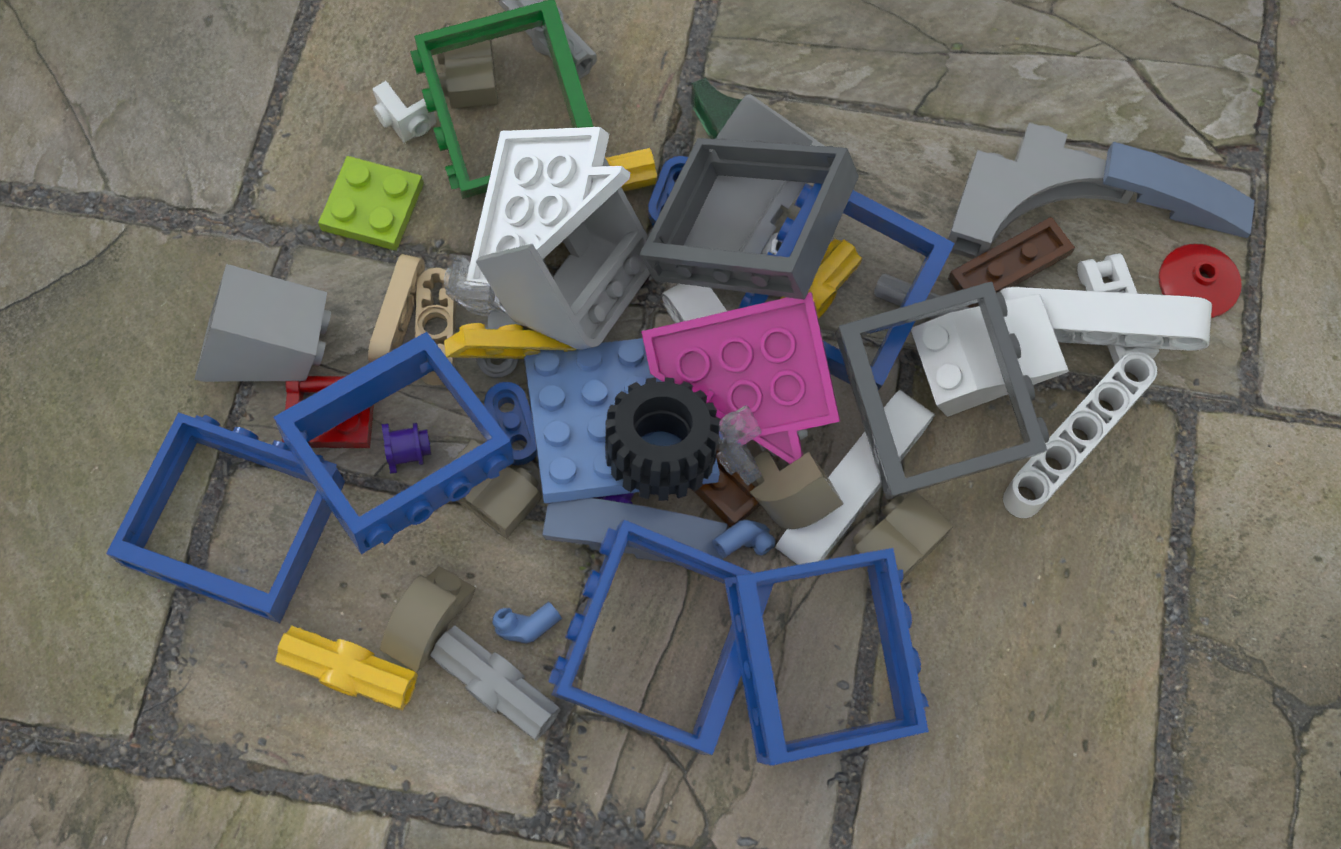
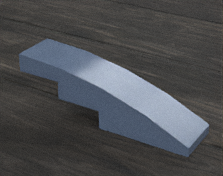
M1114 141L1109 147L1103 177L1104 185L1136 192V202L1170 210L1169 219L1243 238H1248L1251 235L1255 200L1208 174L1161 155Z
M596 498L552 502L547 505L542 534L545 540L587 544L591 549L599 550L608 528L616 530L617 526L623 520H626L719 559H724L714 548L712 540L727 530L728 525L726 523L672 511ZM628 544L623 552L634 554L636 559L669 562Z

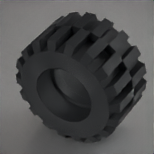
M655 377L647 378L644 385L635 382L628 386V394L621 391L615 397V405H610L607 411L605 428V459L607 466H611V475L616 481L623 479L624 489L630 493L637 489L639 490V497L649 499L650 494L659 495L658 501H668L670 494H675L678 499L687 496L688 488L696 491L702 486L703 478L708 479L710 477L716 460L720 429L719 418H716L717 410L713 403H706L707 395L701 390L693 392V385L685 381L681 385L675 384V378L665 377V382H656ZM652 432H668L676 435L682 441L674 445L658 446L648 443L641 437Z

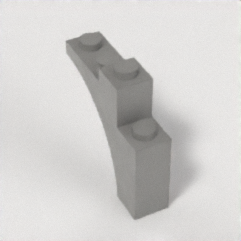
M1029 123L1019 145L1015 161L1006 159L998 153L977 151L949 233L948 240L955 243L951 252L974 259L987 252L998 235L1013 221L1023 214L1049 203L1068 199L1092 198L1128 204L1134 192L1104 185L1103 177L1106 160L1091 156L1082 150L1065 148L1064 145L1068 134L1056 131L1050 126H1039Z

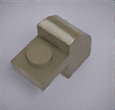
M768 449L753 458L761 474L755 477L759 486L750 492L776 525L785 529L807 527L818 522L844 504L832 482L810 452L784 469Z
M440 566L427 578L419 575L396 605L386 626L379 650L418 672L431 659L430 654L435 647V643L447 631L449 623L472 600L476 587Z

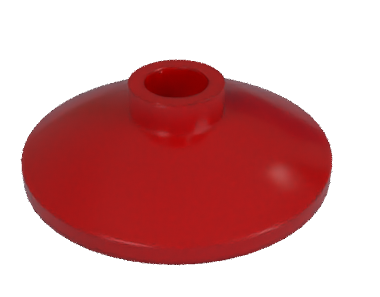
M1204 244L1180 246L1167 255L1159 270V285L1163 295L1207 299L1212 303L1211 318L1218 317L1229 311L1237 302L1241 293V277L1236 265L1225 253L1212 246ZM1199 271L1206 273L1210 278L1203 277Z

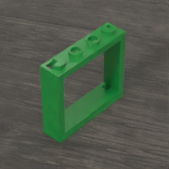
M555 0L542 1L414 36L417 50L410 51L416 74H425L428 88L421 89L428 113L435 111L437 113L440 126L433 128L440 152L448 150L452 165L445 166L451 189L459 188L462 199L486 193L490 175L474 180L469 179L432 55L542 26L572 127H594Z

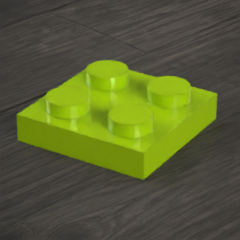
M346 156L318 224L321 231L397 251L424 185L422 175Z

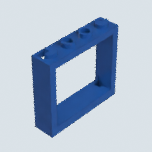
M806 183L795 202V206L801 208L795 221L789 217L786 218L776 237V240L782 242L777 254L768 252L767 255L791 256L823 184L815 183L814 186ZM853 190L843 212L845 215L926 256L900 308L925 301L955 243ZM746 292L738 309L765 303L769 295ZM915 321L889 328L870 365L878 391L883 386ZM823 341L830 374L850 384L840 349Z
M428 332L419 335L274 416L283 441L361 555L381 542L386 545L396 533L411 524L417 525L424 522L436 509L450 501L454 502L464 498L474 486L488 478L492 479L500 476L499 471L514 463L511 440ZM434 371L487 441L359 517L307 442Z
M178 412L106 554L126 568L281 623L332 511L317 490L269 593L145 549L144 547L197 443L312 483L286 443L274 440L271 445L259 441V437L247 429L235 427L231 431L219 427L220 423L207 415L203 417L196 415L194 418ZM316 454L336 485L342 490L345 480L336 468L337 464L326 461L323 456Z
M623 520L616 530L608 528L599 553L606 556L600 571L592 570L585 584L582 595L589 599L583 615L575 612L565 638L571 640L572 643L566 658L558 656L552 668L548 682L555 684L551 695L699 754L713 755L741 677L732 624L692 734L572 686L627 544L725 584L724 578L754 573ZM774 583L757 586L762 616Z
M894 548L724 578L758 763L773 766L929 732L924 707H929L926 696L920 689L918 674L921 670V662L917 650L912 647L909 628L912 626V615L908 604L903 600L900 585L903 581V569H897ZM867 566L896 718L785 742L757 586Z

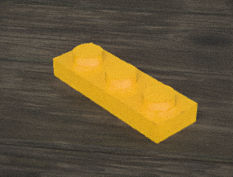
M482 323L466 324L459 327V332L444 340L446 357L524 359L526 355L540 353V350H563L564 352L576 350L537 331L523 330V326L518 324L505 325L498 329H486L485 324Z

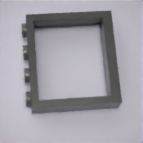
M698 138L639 254L655 281L805 300L859 177L848 148L800 145L797 143L783 144L727 140L722 138ZM718 175L823 184L790 257L684 246Z
M992 281L839 325L835 333L886 500L1037 456L1047 451L1045 443L1049 441L1048 429L1043 418L1036 416L1032 400H1035V390L1030 377L1022 374L1018 359L1021 358L1020 344L1014 333L1009 334L1004 319L1008 315L1006 301L1001 292H995ZM978 303L1024 443L905 478L861 336Z

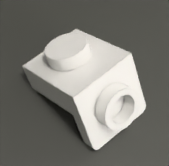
M387 81L372 88L377 101V105L373 106L376 116L385 128L391 125L404 143L414 137L424 135L436 124L434 112L428 113L424 98L406 108Z

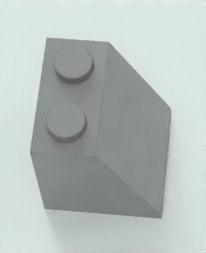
M226 264L209 317L194 380L202 382L306 381L311 366H320L326 342L319 341L320 334L325 335L331 317V311L324 309L327 292Z

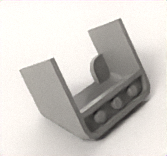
M604 157L603 166H609L606 158ZM621 187L562 241L570 255L553 277L533 243L480 256L475 261L506 313L514 322L578 350L597 347L602 343L651 274L639 255L648 236Z

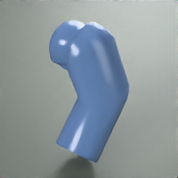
M745 519L713 539L712 543L718 554L726 558L741 546L753 547L756 554L765 555L775 546L776 541L769 534L770 529L765 524Z
M547 602L531 616L513 613L510 608H502L494 614L492 623L496 634L504 640L531 643L562 618L553 605Z

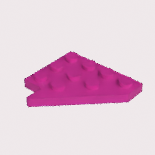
M812 292L807 294L805 300L787 297L641 331L650 374L662 382H665V377L675 378V384L681 385L683 381L692 384L693 392L701 390L707 395L706 403L714 404L718 418L790 464L803 456L799 430L841 421Z

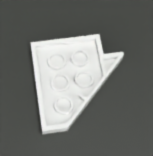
M601 127L500 132L465 287L475 292H494L475 262L480 256L533 243L543 260L629 180L631 173L622 166H603L609 139L608 132Z

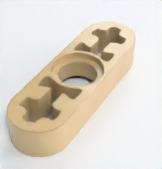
M401 254L398 258L370 340L368 350L369 363L402 345L416 304L417 280L425 271V261L423 258Z
M430 268L424 271L417 280L415 338L426 332L424 327L430 319L439 317L446 320L447 327L442 333L437 335L429 334L446 356L444 340L456 334V287L453 277L448 271L442 268ZM437 282L442 283L443 286L439 291L440 305H434L430 291L434 288V283ZM447 357L455 367V358ZM430 372L421 377L422 381L429 385L443 384L435 372Z

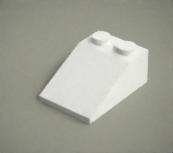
M1040 293L1006 300L1008 315L1004 319L1009 334L1014 333L1020 344L1021 358L1018 359L1022 374L1028 375L1032 384L1035 385L1069 372ZM979 306L950 312L912 327L911 332L935 403L947 417L1008 395Z

